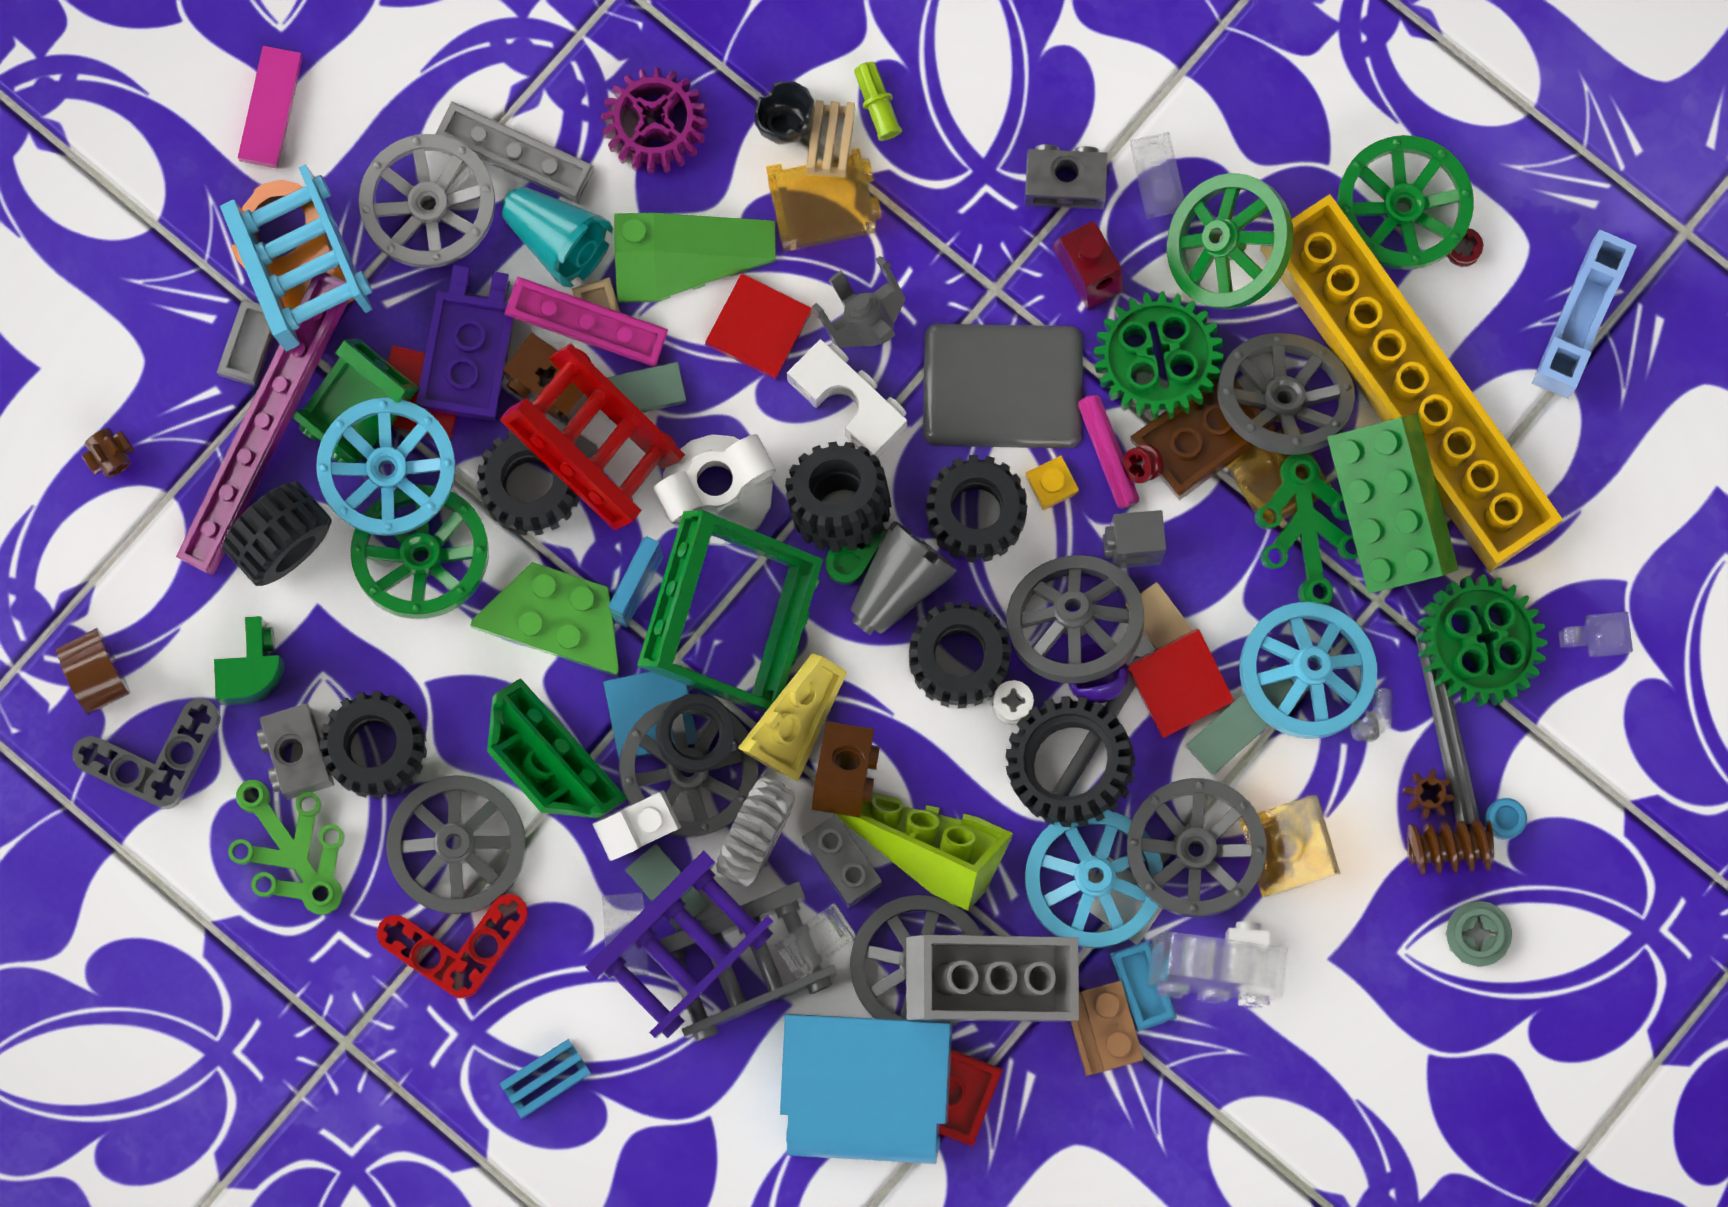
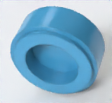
M1502 798L1496 800L1488 807L1485 813V826L1490 820L1495 838L1501 840L1513 839L1522 833L1526 827V810L1514 799Z

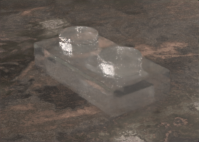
M1166 132L1131 139L1130 147L1146 218L1175 213L1184 200V194L1170 133Z

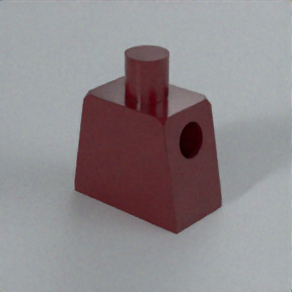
M1094 220L1060 237L1052 244L1051 247L1087 310L1123 292L1121 266ZM1103 280H1107L1105 284L1096 287Z

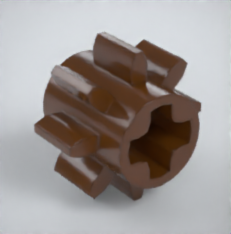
M106 428L93 434L85 442L88 452L83 454L82 458L94 475L102 471L106 478H111L122 473L132 463L128 454L134 452V448L122 431L114 435L110 428Z
M1431 769L1427 778L1424 779L1415 772L1411 778L1416 786L1414 788L1406 787L1402 790V793L1410 796L1411 803L1407 806L1406 810L1412 811L1415 808L1420 811L1422 821H1425L1432 811L1441 818L1446 814L1441 804L1443 802L1450 803L1455 799L1453 795L1446 794L1445 787L1451 780L1448 778L1440 781L1435 778V769ZM1423 788L1425 790L1433 788L1437 794L1434 796L1433 801L1429 799L1423 802L1420 795L1424 792Z

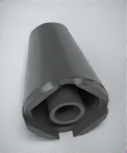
M895 520L888 527L850 608L855 614L851 621L869 635L874 630L880 634L885 632L950 579L957 571L934 548L914 535L911 536L913 532Z

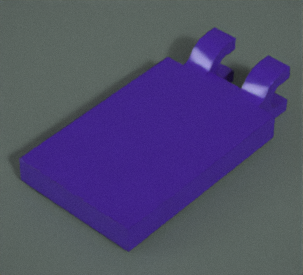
M453 265L449 293L437 291L416 405L426 411L496 422L504 379L503 369L507 363L514 325V318L504 315L510 281H508L509 274L493 271L489 297L469 294L468 290L471 280L469 267Z

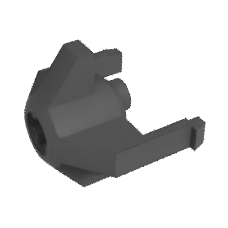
M881 256L876 258V261L887 283L874 293L856 295L841 270L829 278L836 294L845 307L844 315L831 324L821 306L817 303L812 306V314L821 320L831 340L839 348L875 346L884 344L895 336L893 331L894 323L906 298L889 268L892 265Z

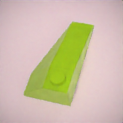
M872 792L871 803H862L860 817L836 814L840 820L931 894L967 911L986 892L1013 835L1012 832L976 816L963 814L962 820L938 814L940 809L938 807L926 805L925 810L903 806V802L899 798Z

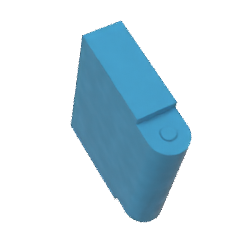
M786 1014L784 1022L780 1115H788L786 1132L787 1155L936 1164L940 1147L939 1124H946L948 1122L953 1022Z

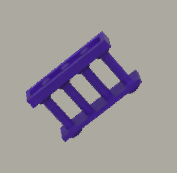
M704 850L585 967L598 980L604 975L609 979L613 977L658 1022L649 1032L656 1039L662 1033L668 1039L685 1022L680 1015L750 946L757 951L774 934L769 929L774 921L768 915L758 924L714 879L716 874L711 869L716 865V862ZM693 887L697 892L702 890L747 935L730 953L684 908L686 903L682 898ZM663 917L668 921L673 919L717 964L701 982L655 937L657 932L652 927ZM633 946L638 950L643 948L687 993L671 1011L625 966L627 961L623 956Z

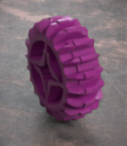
M656 67L653 71L654 77L647 78L646 71L641 68L638 71L639 80L634 81L630 75H626L624 82L627 88L624 89L619 85H614L612 92L616 98L605 99L604 105L609 111L601 114L602 123L608 125L602 129L603 137L612 139L608 143V148L610 152L620 151L618 159L622 164L628 162L633 157L632 169L638 171L643 163H647L649 174L655 173V164H662L664 172L668 173L671 171L670 161L675 160L677 165L683 167L685 165L683 153L695 157L697 149L692 143H704L705 136L699 130L708 128V120L700 117L707 112L706 105L704 103H697L701 98L698 89L689 91L691 86L689 79H682L676 84L677 73L675 71H670L665 79L662 78L661 68ZM647 95H663L660 99L653 102L642 99V97ZM678 103L687 114L686 125L681 134L676 130L675 124L670 121L675 113L674 107ZM628 108L633 111L634 117L639 121L634 128L635 134L631 139L622 128L623 118ZM661 116L662 124L659 125L653 122L650 126L648 125L647 118L650 117L656 120ZM654 140H662L668 143L662 147H646Z

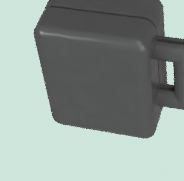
M933 324L926 330L924 336L923 437L927 443L933 446L1073 448L1080 443L1082 439V415L1078 402L1083 399V336L1079 329L1073 326Z

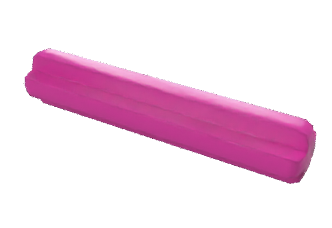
M1087 396L1078 402L1079 410L1117 507L1120 509L1129 508L1139 502V495L1134 482L1124 472L1123 454L1100 396Z

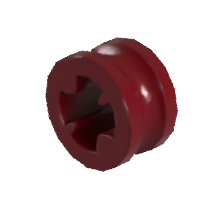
M1468 228L1463 239H1466L1465 244L1470 241L1474 245L1469 253L1470 256H1463V251L1458 254L1455 249L1447 256L1449 261L1455 266L1469 267L1476 263L1482 254L1484 247L1483 239L1478 232Z
M1150 444L1132 448L1123 457L1124 472L1135 483L1153 480L1159 477L1163 471V458L1159 450Z

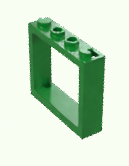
M704 510L683 511L637 666L751 710L766 712L786 687L791 667L797 660L798 643L802 630L809 620V606L813 592L820 582L817 579L823 559ZM711 535L789 566L752 693L673 663Z

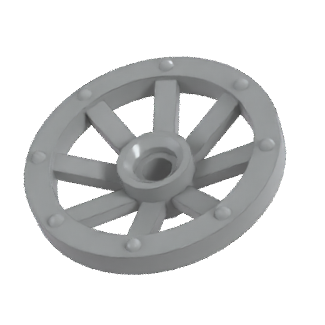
M418 134L405 137L390 144L374 158L362 179L359 192V209L363 224L371 240L388 257L412 267L436 268L452 264L464 258L481 243L494 217L495 191L486 166L479 156L465 144L443 135ZM425 151L441 152L452 156L436 183L431 182ZM410 154H413L419 182L416 186L411 185L390 169L395 162ZM462 164H465L473 173L478 185L445 194ZM381 178L406 196L408 201L375 203V194ZM480 199L479 211L473 224L449 211L450 207ZM428 201L436 203L435 207L431 210L423 209V205ZM412 215L392 238L382 230L376 218ZM442 221L465 235L450 246L442 248L438 223ZM422 225H426L429 251H418L403 246Z

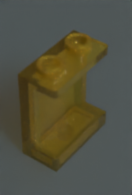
M859 148L851 150L846 178L807 175L806 165L784 170L782 169V164L766 166V176L783 252L876 233V220L882 219L878 196L870 197L867 185L868 182L874 181L869 158H861ZM839 158L832 159L831 167H838ZM823 161L817 163V166L823 165Z

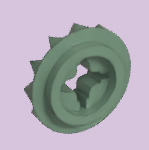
M1473 901L1460 906L1450 916L1445 935L1450 951L1462 963L1482 967L1497 962L1506 954L1512 940V929L1507 916L1500 908L1488 902ZM1477 917H1479L1482 930L1496 934V936L1483 939L1479 951L1477 950V945H1475L1474 938L1462 935V933L1474 929Z

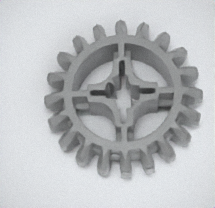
M766 777L759 779L754 784L721 848L716 863L718 873L724 875L727 880L735 884L740 883L746 887L757 880L790 815L795 801L794 791L788 789L785 784L775 779L772 781Z

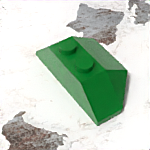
M521 678L496 692L492 698L487 752L541 813L601 818L627 800L624 793Z

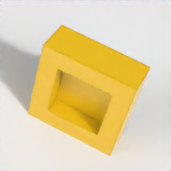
M1062 456L1025 473V477L1043 511L1079 494V489Z

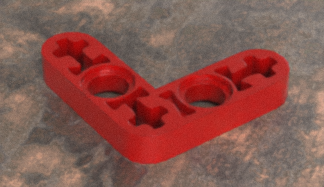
M505 894L498 897L458 953H455L400 915H390L379 923L377 939L384 949L453 997L468 999L481 989L524 928L529 918V910L526 903L519 896ZM513 903H517L519 906L516 911L520 918L516 922L510 919L502 929L510 933L504 940L496 930L486 926L491 920L498 926L504 916L500 908L503 905L510 907ZM400 923L403 924V934L412 941L415 940L416 934L422 936V939L413 945L408 958L403 955L409 949L406 945L397 940L392 945L388 943L390 936L386 930L390 925L397 928ZM484 935L494 937L498 943L496 953L489 958L479 957L475 952L476 941ZM426 946L437 947L441 954L439 964L431 969L421 967L418 962V954ZM469 954L476 963L486 966L482 973L474 968L469 975L470 981L473 982L472 986L469 989L461 987L459 991H456L454 989L456 981L452 976L456 971L463 974L470 964L463 961V959Z

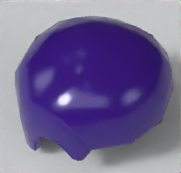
M1097 643L1081 647L1082 663L1096 660L1106 654ZM1069 657L1066 660V664H1069ZM1125 663L1113 673L1094 681L1068 683L1069 689L1077 698H1088L1089 703L1108 702L1117 698L1127 685V665Z

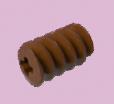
M1473 820L1469 831L1464 821H1457L1453 833L1447 822L1439 824L1437 833L1430 823L1423 825L1420 834L1415 825L1410 824L1407 826L1408 862L1410 867L1412 864L1417 865L1420 875L1426 874L1428 863L1433 864L1437 874H1442L1444 862H1449L1453 873H1458L1461 861H1465L1469 872H1474L1477 860L1482 861L1486 871L1491 870L1494 858V835L1490 820L1487 822L1486 829H1484L1480 820Z

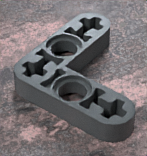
M196 698L189 701L178 717L155 764L94 736L84 737L75 744L72 752L73 761L85 773L162 809L173 808L184 797L220 725V712L208 699ZM204 707H207V714L211 717V721L208 724L201 723L196 731L198 736L203 737L201 742L198 743L189 735L181 734L184 728L192 732L196 721L191 717L194 710L201 712ZM186 742L193 747V758L186 764H176L172 759V751L177 744ZM95 745H98L97 752L109 760H112L114 752L118 754L110 763L107 776L102 774L107 769L105 765L97 761H92L89 766L86 765L87 758L82 755L85 749L93 750ZM125 762H135L139 767L138 778L132 783H121L117 775L118 768ZM165 764H168L177 772L185 773L181 780L177 776H173L170 787L174 790V794L171 797L165 795L162 800H157L159 793L155 790L156 784H165L170 776L169 772L163 770Z

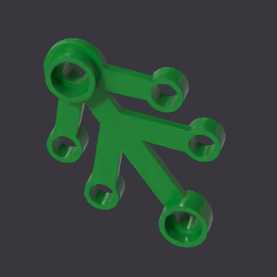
M1308 454L1290 455L1282 462L1280 467L1282 484L1268 503L1256 511L1255 522L1260 528L1265 530L1278 526L1282 520L1281 510L1293 495L1297 511L1273 544L1262 550L1261 562L1268 569H1277L1285 565L1288 559L1287 552L1300 535L1306 580L1298 588V598L1300 602L1328 605L1333 598V587L1323 576L1317 533L1337 548L1338 554L1345 560L1358 558L1357 549L1355 554H1349L1345 549V544L1348 540L1354 542L1353 535H1346L1313 507L1312 494L1331 507L1335 518L1342 521L1348 520V515L1343 514L1339 508L1341 501H1344L1343 496L1320 479V469L1313 457ZM1297 466L1305 468L1307 475L1304 480L1296 476L1295 470ZM1264 510H1270L1273 513L1274 521L1272 524L1264 521ZM1271 549L1276 550L1280 555V560L1277 564L1269 560L1268 554ZM1315 585H1320L1323 588L1324 596L1322 599L1314 596L1313 587Z

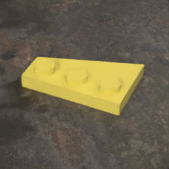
M812 653L737 749L782 776L798 782L847 671L827 658Z

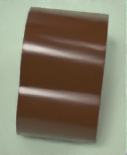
M98 628L55 649L68 684L87 715L131 693L107 641Z

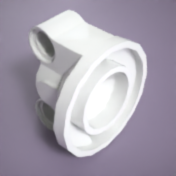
M712 434L691 440L680 450L685 456L677 463L666 467L663 472V480L653 488L666 511L667 517L677 529L683 511L704 510L755 531L761 526L771 508L772 475L776 472V468L757 434L747 436L741 440L732 436ZM713 466L723 467L733 475L731 487L727 492L719 496H710L704 493L697 483L700 474L705 469ZM712 535L709 545L716 546L731 544Z

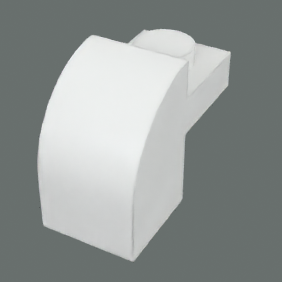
M664 790L592 823L610 861L633 852L681 828Z

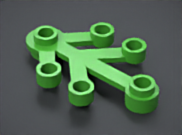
M258 780L243 782L236 792L238 805L244 811L255 814L280 850L252 846L248 841L238 839L229 846L228 854L230 859L239 865H246L252 862L294 869L303 881V883L276 880L270 873L261 872L254 876L251 883L252 890L258 896L269 898L276 895L301 899L305 907L317 915H327L334 912L341 904L343 898L342 887L334 878L338 851L345 841L342 829L337 825L329 824L320 830L319 841L323 845V851L318 872H316L308 861L315 818L322 808L320 798L315 793L309 791L303 792L297 797L295 804L299 816L295 838L293 839L269 805L271 801L269 789ZM249 789H257L259 791L257 801L253 803L247 802L245 799L246 792ZM310 797L314 798L316 801L315 808L309 812L303 811V800ZM330 830H335L339 833L338 841L335 844H327L325 842L326 833ZM240 845H246L249 849V853L244 859H237L235 857V850ZM263 878H269L272 882V886L267 892H260L258 889V883ZM319 887H326L329 891V895L324 901H317L314 897V893Z

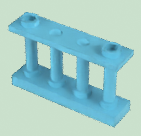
M306 164L298 167L306 184L303 188L253 212L249 209L243 211L234 199L220 206L272 335L286 352L300 345L295 330L300 328L299 324L354 297L365 313L373 310L367 295L373 293L371 286L362 271L357 273L326 201V198L331 196V192L322 175L320 174L315 177ZM313 201L320 218L267 244H264L263 241L258 243L254 233L260 231L259 226ZM324 233L327 234L333 248L332 251L279 277L277 274L271 275L268 265L273 263V258ZM340 265L347 283L293 309L290 306L285 308L281 298L287 295V290Z

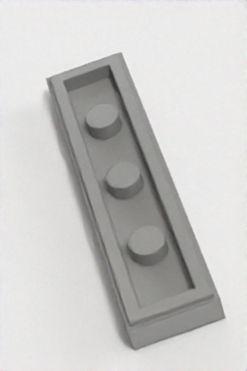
M451 101L435 133L453 138L465 144L482 161L577 204L595 170L592 164Z

